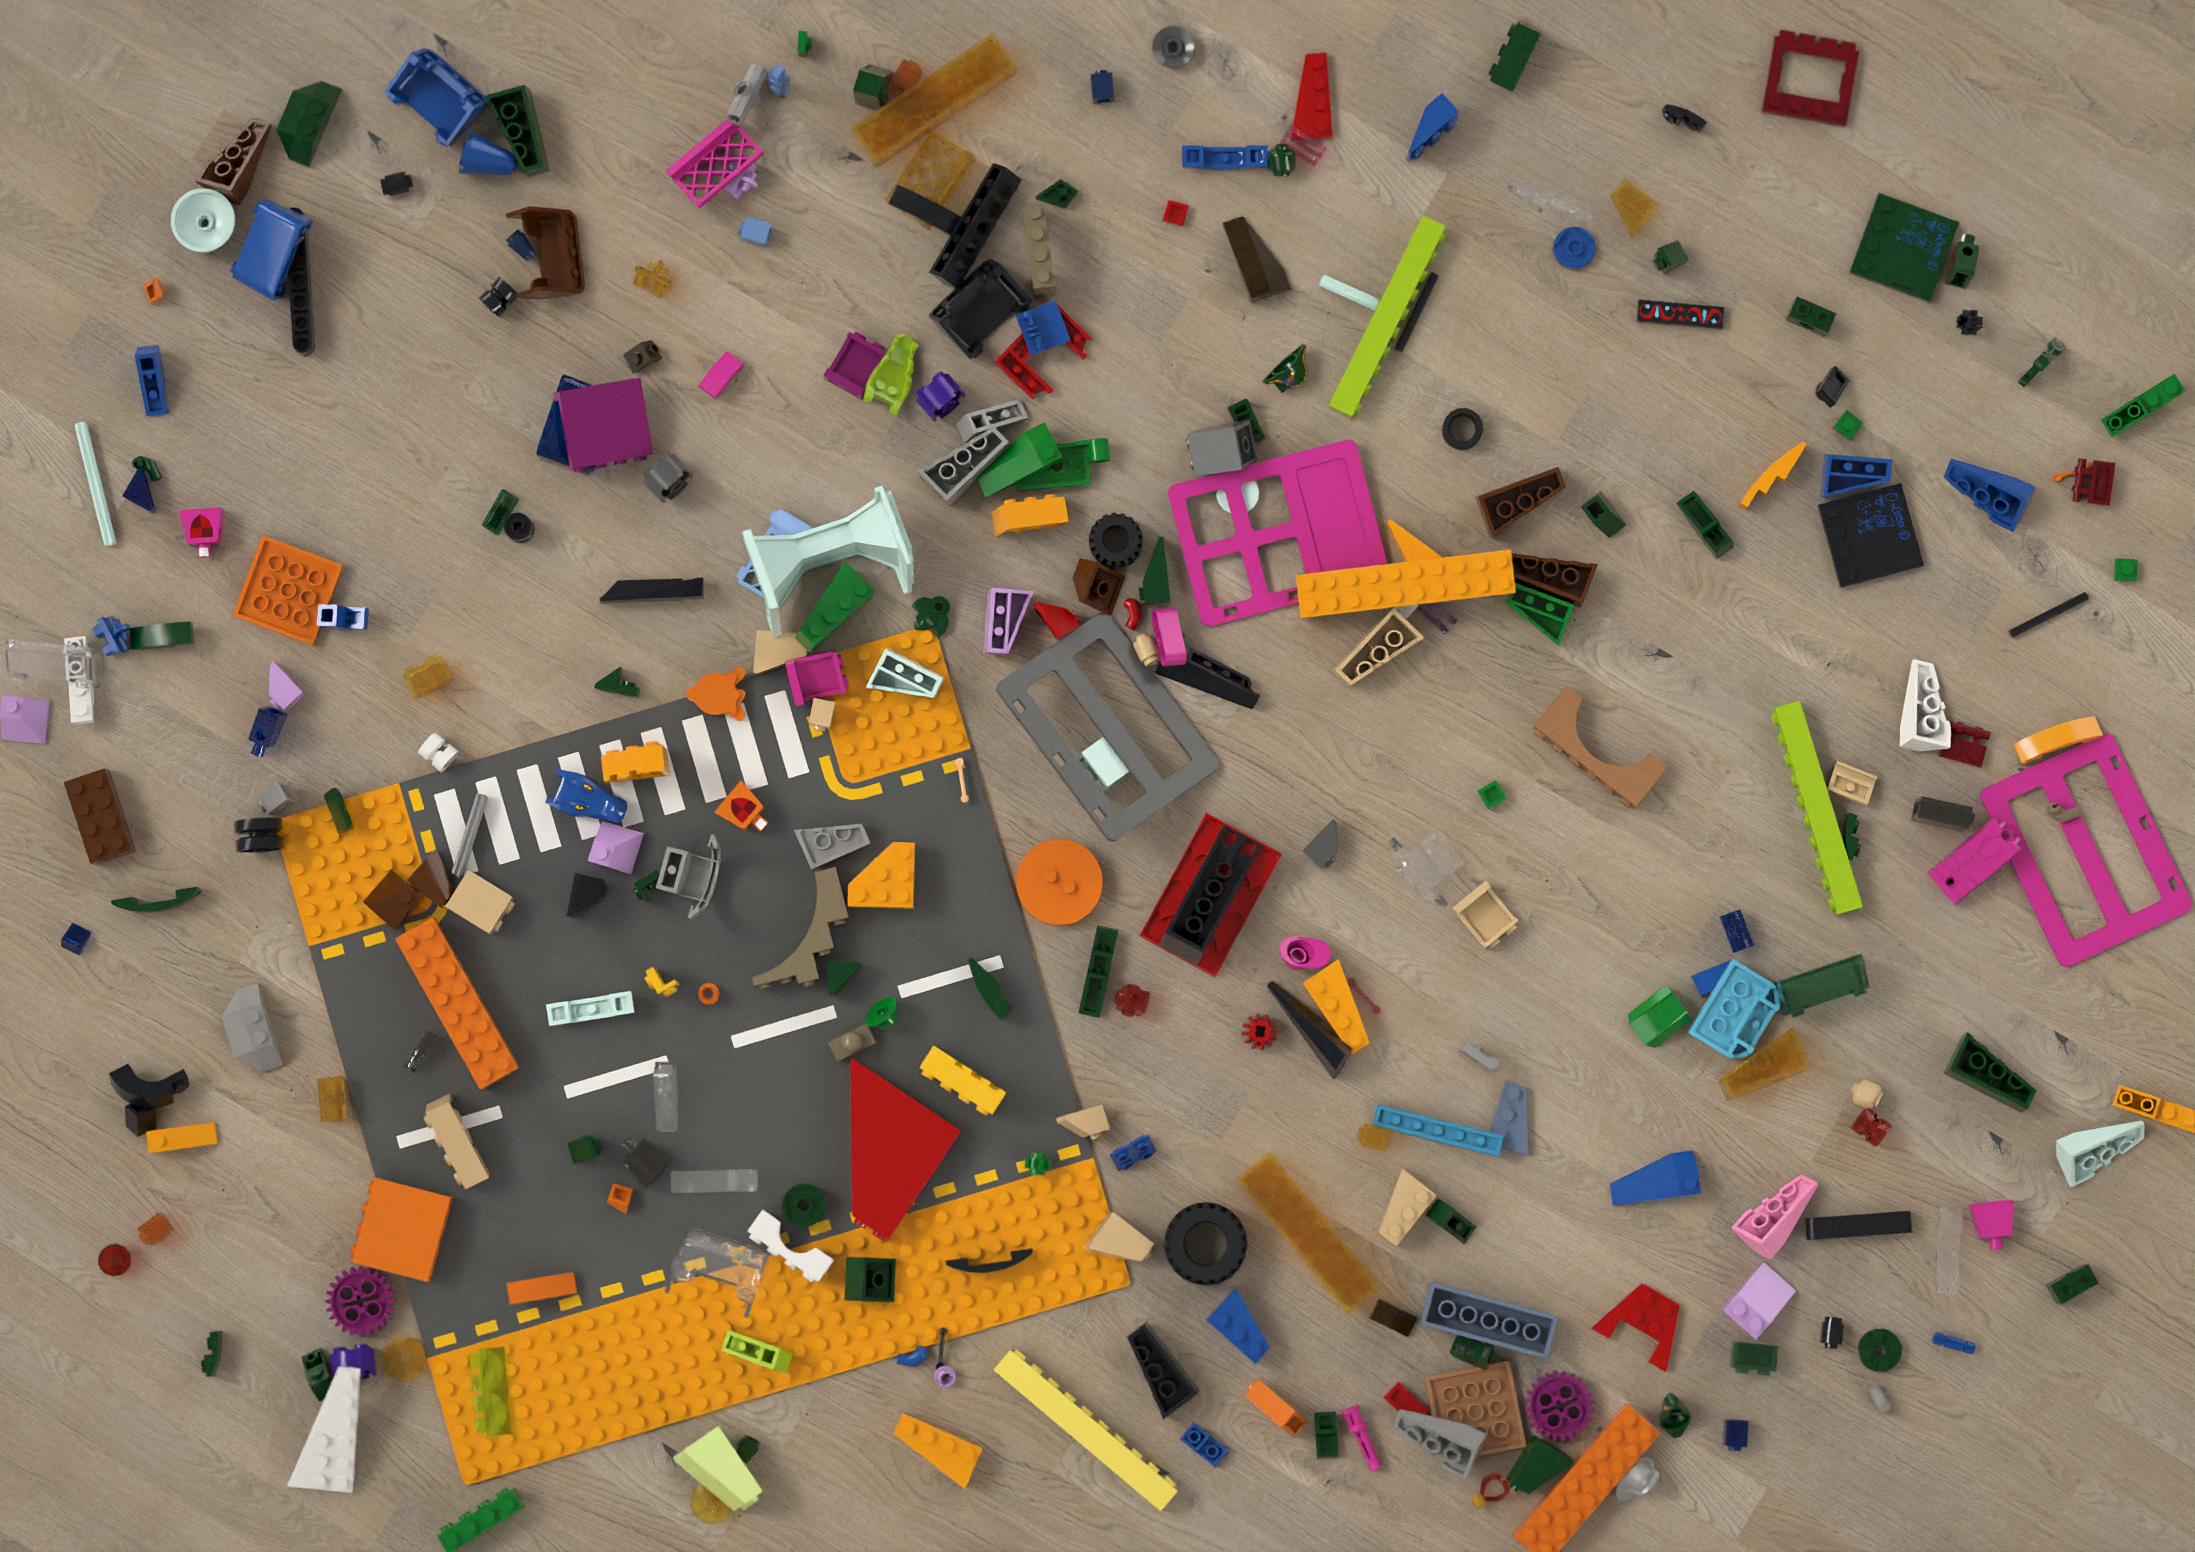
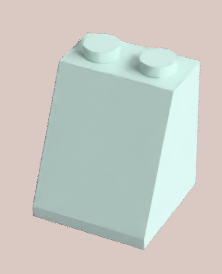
M1104 737L1077 756L1103 793L1130 773Z

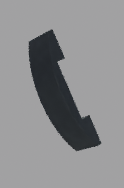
M900 185L896 186L888 202L889 205L943 231L948 236L952 234L961 216Z
M1033 1249L1010 1251L1012 1260L969 1266L968 1258L947 1260L946 1265L965 1272H994L1009 1268L1023 1261L1033 1253Z

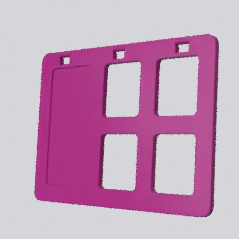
M1344 440L1255 463L1243 470L1217 473L1174 484L1168 489V498L1200 620L1205 626H1213L1299 603L1298 598L1289 600L1288 595L1289 592L1296 591L1297 587L1275 593L1268 591L1257 548L1261 545L1291 537L1296 538L1306 574L1388 564L1358 448L1352 440ZM1279 475L1285 492L1291 521L1254 531L1251 528L1241 485ZM1222 489L1226 493L1236 535L1231 538L1198 545L1194 537L1185 501L1193 496ZM1240 552L1252 597L1248 600L1215 608L1211 602L1202 561ZM1236 606L1238 613L1225 617L1224 609Z

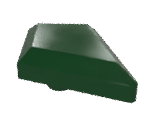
M1060 179L1035 196V199L1066 209L1078 191Z

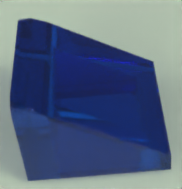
M72 923L62 937L61 947L80 955L91 932Z

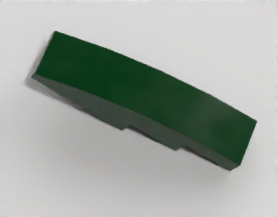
M1097 925L1078 1012L1080 1014L1100 1018L1118 929Z

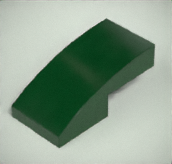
M1336 1411L1314 1413L1317 1459L1339 1458Z

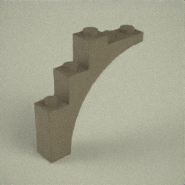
M836 867L815 872L817 903L813 921L806 937L796 951L783 963L766 973L752 977L755 987L759 986L761 990L772 987L773 982L789 983L793 981V977H797L799 985L803 984L804 987L815 985L816 980L820 979L814 954L818 953L819 957L831 954L830 950L835 949L829 923L837 926L845 924V919L849 918Z

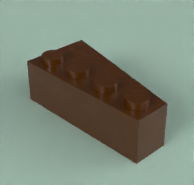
M1559 467L1476 496L1475 498L1489 537L1495 536L1564 489L1566 486Z
M1512 553L1515 583L1568 602L1578 608L1583 605L1598 564Z

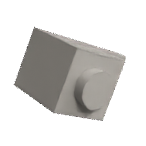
M275 781L258 794L260 808L264 813L267 812L270 815L294 803L285 785L279 781Z

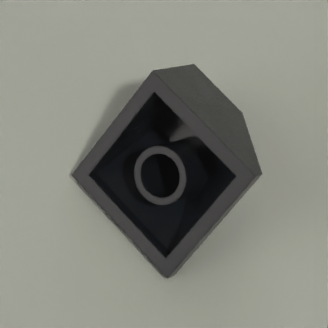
M575 873L567 916L576 919L601 902V897L605 898L607 892V885L604 884L605 880Z

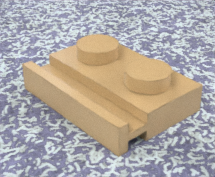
M1837 761L1829 779L1827 791L1866 807L1877 776Z

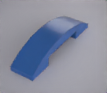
M1182 145V167L1207 170L1268 167V145H1246V147Z

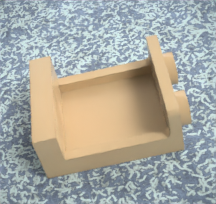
M1484 881L1451 908L1483 949L1487 946L1492 949L1500 942L1498 937L1504 932L1509 935L1517 928L1515 923L1519 921L1492 891L1487 881Z

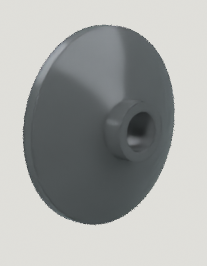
M1178 26L1163 28L1156 34L1152 43L1155 59L1167 68H1180L1186 65L1193 57L1195 50L1191 34ZM1171 46H1176L1177 51L1171 52L1169 48Z

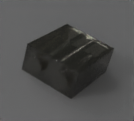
M1921 796L1915 799L1911 821L1962 832L1969 829V825H1973L1975 813H1972L1973 807Z

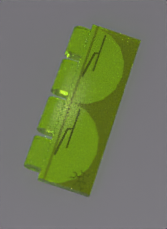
M504 1347L478 1349V1353L470 1354L471 1369H480V1373L471 1374L472 1391H481V1395H473L474 1413L483 1412V1417H475L476 1433L484 1432L485 1436L511 1434Z

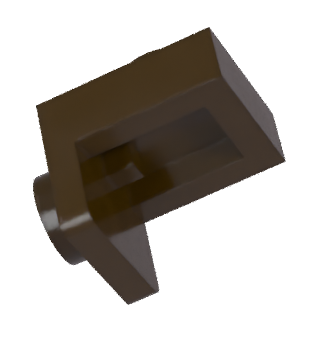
M652 340L641 342L623 354L633 373H638L652 362L662 359L658 346Z

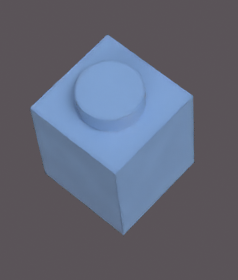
M746 217L745 222L740 224L738 234L741 235V239L744 242L767 248L773 227L771 223Z

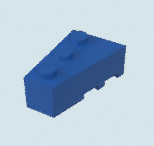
M1824 454L1820 497H1827L1890 481L1892 459Z
M1235 1287L1206 1320L1256 1364L1270 1347Z

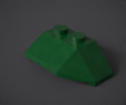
M320 81L292 91L276 128L289 160L306 167L310 166L342 89Z

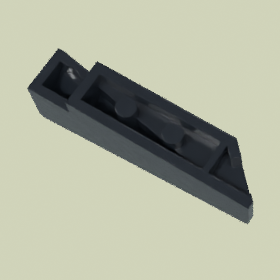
M699 577L684 581L682 578L618 580L599 598V602L627 603L704 599V578Z
M1193 648L1186 655L1185 665L1162 666L1160 661L1155 671L1157 675L1249 709L1254 708L1260 697L1259 694L1252 691V682L1249 677Z

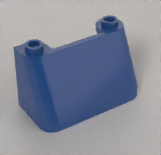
M427 48L411 52L384 90L391 102L395 104L407 103L437 129L435 131L437 142L447 147L451 146L488 105L484 95L438 54Z
M264 199L262 202H258L254 209L255 218L238 261L233 263L230 272L233 273L232 277L275 301L283 298L287 288L283 287L282 284L287 282L286 276L299 243L304 240L305 236L303 234L306 229L310 230L314 220L269 199Z

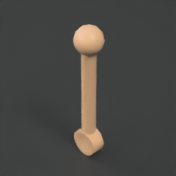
M958 758L955 764L959 771L962 791L961 801L966 803L969 801V796L966 795L962 769L964 761Z

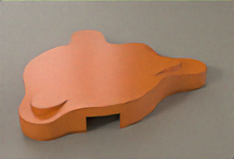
M736 667L729 673H708L687 690L686 696L688 700L695 702L702 711L709 715L718 716L724 714L732 716L737 721H742L745 718V712L741 708V702L744 700L746 693L744 690L737 689V684L745 677L746 672L744 668Z

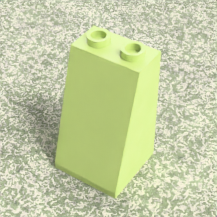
M719 1426L673 1457L677 1464L733 1511L741 1508L743 1511L758 1501L757 1495L763 1492Z

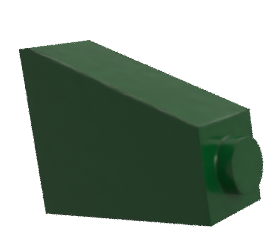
M1533 1434L1506 1479L1510 1483L1509 1487L1519 1494L1523 1491L1529 1495L1570 1467L1574 1460L1566 1453Z

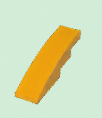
M1800 443L1774 462L1750 487L1738 506L1745 510L1756 493L1762 496L1767 493L1775 479L1782 483L1802 453L1806 443Z

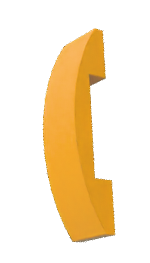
M2095 716L2062 723L2033 734L2015 743L2014 748L2021 764H2025L2042 758L2043 754L2078 742L2083 744L2101 738L2103 734Z

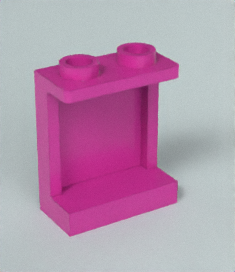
M836 649L785 661L796 706L804 705V701L813 700L814 698L838 693L846 694L845 688L849 687L847 676L841 673L840 667H844L841 654L837 655Z

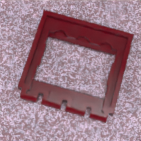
M1780 29L1779 36L1774 37L1761 112L1846 127L1859 51L1855 50L1856 43L1841 40L1839 48L1836 47L1837 39L1820 37L1819 44L1815 43V35L1799 33L1798 40H1795V32ZM1783 51L1846 61L1840 82L1839 103L1777 92L1783 64Z

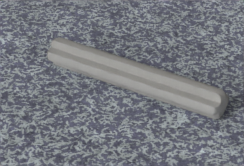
M476 794L452 869L453 875L459 877L464 875L488 797L484 794Z

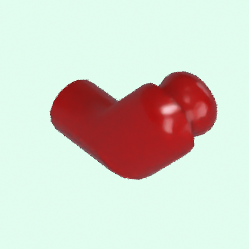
M1127 598L1124 601V607L1128 609L1130 617L1125 627L1134 631L1142 617V610L1136 599Z

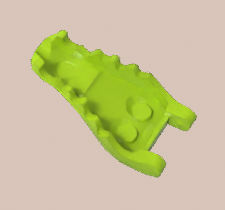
M905 334L896 335L890 349L870 375L864 392L865 402L870 403L874 397L890 405L889 413L894 416L897 415L901 404L907 397L912 383L911 374L914 371L913 358L918 347V343L913 338Z

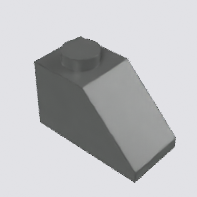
M1334 819L1303 849V852L1320 869L1324 866L1328 868L1336 860L1334 855L1337 853V822Z

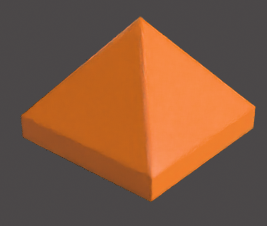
M153 278L144 285L150 305L163 298L166 289L158 278Z

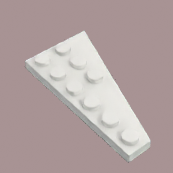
M338 1367L287 1486L347 1493L353 1492L361 1369Z

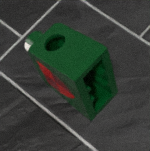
M1963 234L1962 240L1958 241L1952 252L1945 284L1963 289L1967 288L1974 276L1979 246L1974 244L1975 236Z

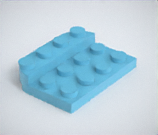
M1731 959L1687 1033L1727 1058L1738 1059L1751 1054L1774 1013L1780 1007L1776 986L1743 964Z

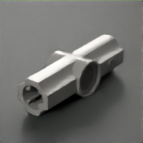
M751 64L744 80L735 86L733 94L736 97L726 117L730 123L737 126L743 125L750 109L760 102L761 97L758 92L767 74V70L758 64Z

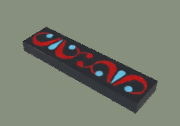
M1638 300L1637 322L1711 329L1723 328L1724 307Z

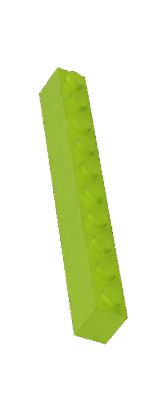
M1424 215L1422 216L1336 389L1328 409L1349 419L1352 418L1353 414L1358 416L1363 405L1359 402L1362 396L1367 397L1372 387L1369 382L1372 376L1377 377L1382 367L1378 364L1381 358L1386 359L1391 349L1388 346L1390 339H1396L1400 331L1397 325L1400 319L1403 321L1406 319L1410 310L1406 307L1409 301L1414 302L1419 292L1416 287L1419 282H1424L1428 271L1425 269L1428 263L1433 264L1438 254L1434 250L1437 244L1442 245L1447 233H1444L1446 226Z
M1799 700L1772 709L1771 719L1773 725L1778 727L1780 733L1777 734L1780 747L1784 746L1786 753L1783 755L1786 767L1791 769L1790 782L1792 787H1796L1798 796H1796L1799 809H1803L1805 815L1802 817L1805 829H1809L1811 835L1808 838L1810 847L1816 851L1817 858H1815V864L1818 871L1821 870L1823 874L1821 883L1824 891H1828L1830 897L1827 900L1831 912L1834 911L1835 915L1862 908L1863 905L1801 702Z

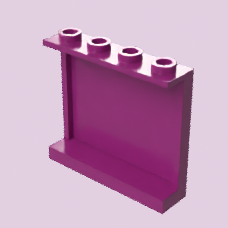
M631 378L553 392L554 401H559L570 465L566 466V469H573L574 473L587 470L586 466L594 465V469L607 467L606 463L614 462V465L625 464L627 459L634 458V461L646 460L647 455L654 454L641 378Z

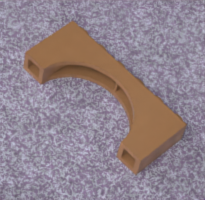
M1566 686L1535 724L1533 729L1536 732L1534 734L1543 741L1546 739L1553 744L1551 747L1559 754L1565 753L1570 757L1568 761L1575 767L1579 768L1581 766L1587 771L1585 774L1593 781L1598 779L1604 784L1602 788L1611 795L1613 793L1620 797L1619 801L1624 806L1635 808L1668 766L1652 753L1640 763L1631 766L1609 765L1592 756L1583 746L1576 729V715L1583 698Z

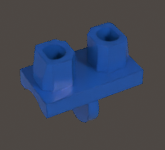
M112 616L101 617L97 620L98 624L92 631L98 639L105 636L108 640V643L102 646L106 656L125 653L130 650L125 641L128 639L126 631L130 629L129 624L122 625L119 619L114 620Z

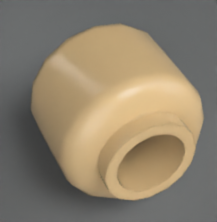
M1862 1079L1860 1083L1855 1082L1850 1091V1094L1853 1095L1852 1102L1868 1111L1873 1108L1877 1109L1884 1096L1882 1087L1868 1079Z

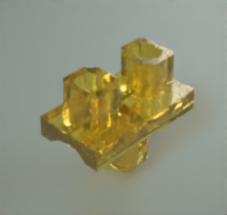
M659 260L657 264L649 262L647 267L654 270L653 272L640 265L636 266L634 270L636 275L633 281L635 286L644 289L648 280L655 283L651 293L659 298H662L667 290H671L673 287L671 280L659 275L667 276L669 270L663 268L664 261Z

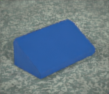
M1731 960L1691 976L1699 996L1713 991Z

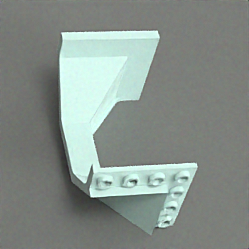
M883 486L874 488V499L848 517L798 534L753 536L751 529L742 532L746 549L764 596L766 617L773 638L782 635L779 611L802 575L806 571L854 555L865 557L892 568L897 574L903 593L912 592V584L915 583L913 579L914 559L912 546L891 491L884 492Z

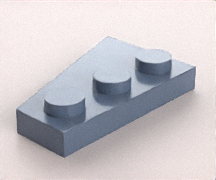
M1505 1081L1490 1132L1504 1136L1502 1148L1528 1156L1527 1087Z

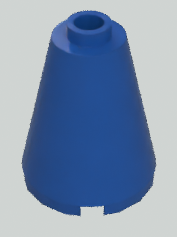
M467 132L466 137H470V139L466 140V142L464 141L459 162L463 169H458L459 174L511 175L512 171L516 172L518 161L515 159L514 153L472 132Z

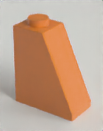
M1259 1379L1248 1387L1245 1397L1293 1438L1308 1422Z

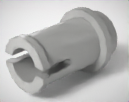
M1879 1384L1867 1390V1393H1869L1877 1407L1876 1411L1879 1410L1880 1414L1892 1408L1890 1405L1891 1401L1887 1400Z

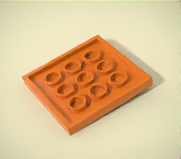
M262 535L232 616L314 646L321 629L320 626H317L318 604L330 605L344 565Z

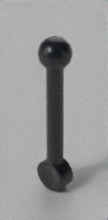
M945 1327L939 1329L941 1338L939 1361L936 1364V1370L944 1366L945 1335L948 1332Z

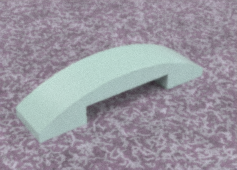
M632 991L546 1004L549 1026L635 1013Z

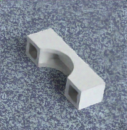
M762 1210L748 1229V1232L751 1233L749 1238L759 1245L761 1242L769 1246L767 1251L776 1257L780 1254L786 1258L784 1263L794 1270L797 1267L804 1271L802 1276L812 1283L814 1280L819 1282L834 1262V1259L818 1248H814L806 1253H797L788 1249L780 1236L782 1222L767 1211Z

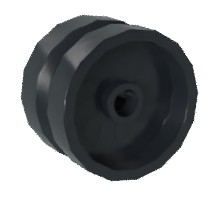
M252 818L234 821V831L236 834L249 835V837H242L235 841L236 852L266 853L284 849L283 837L269 835L283 829L282 818Z

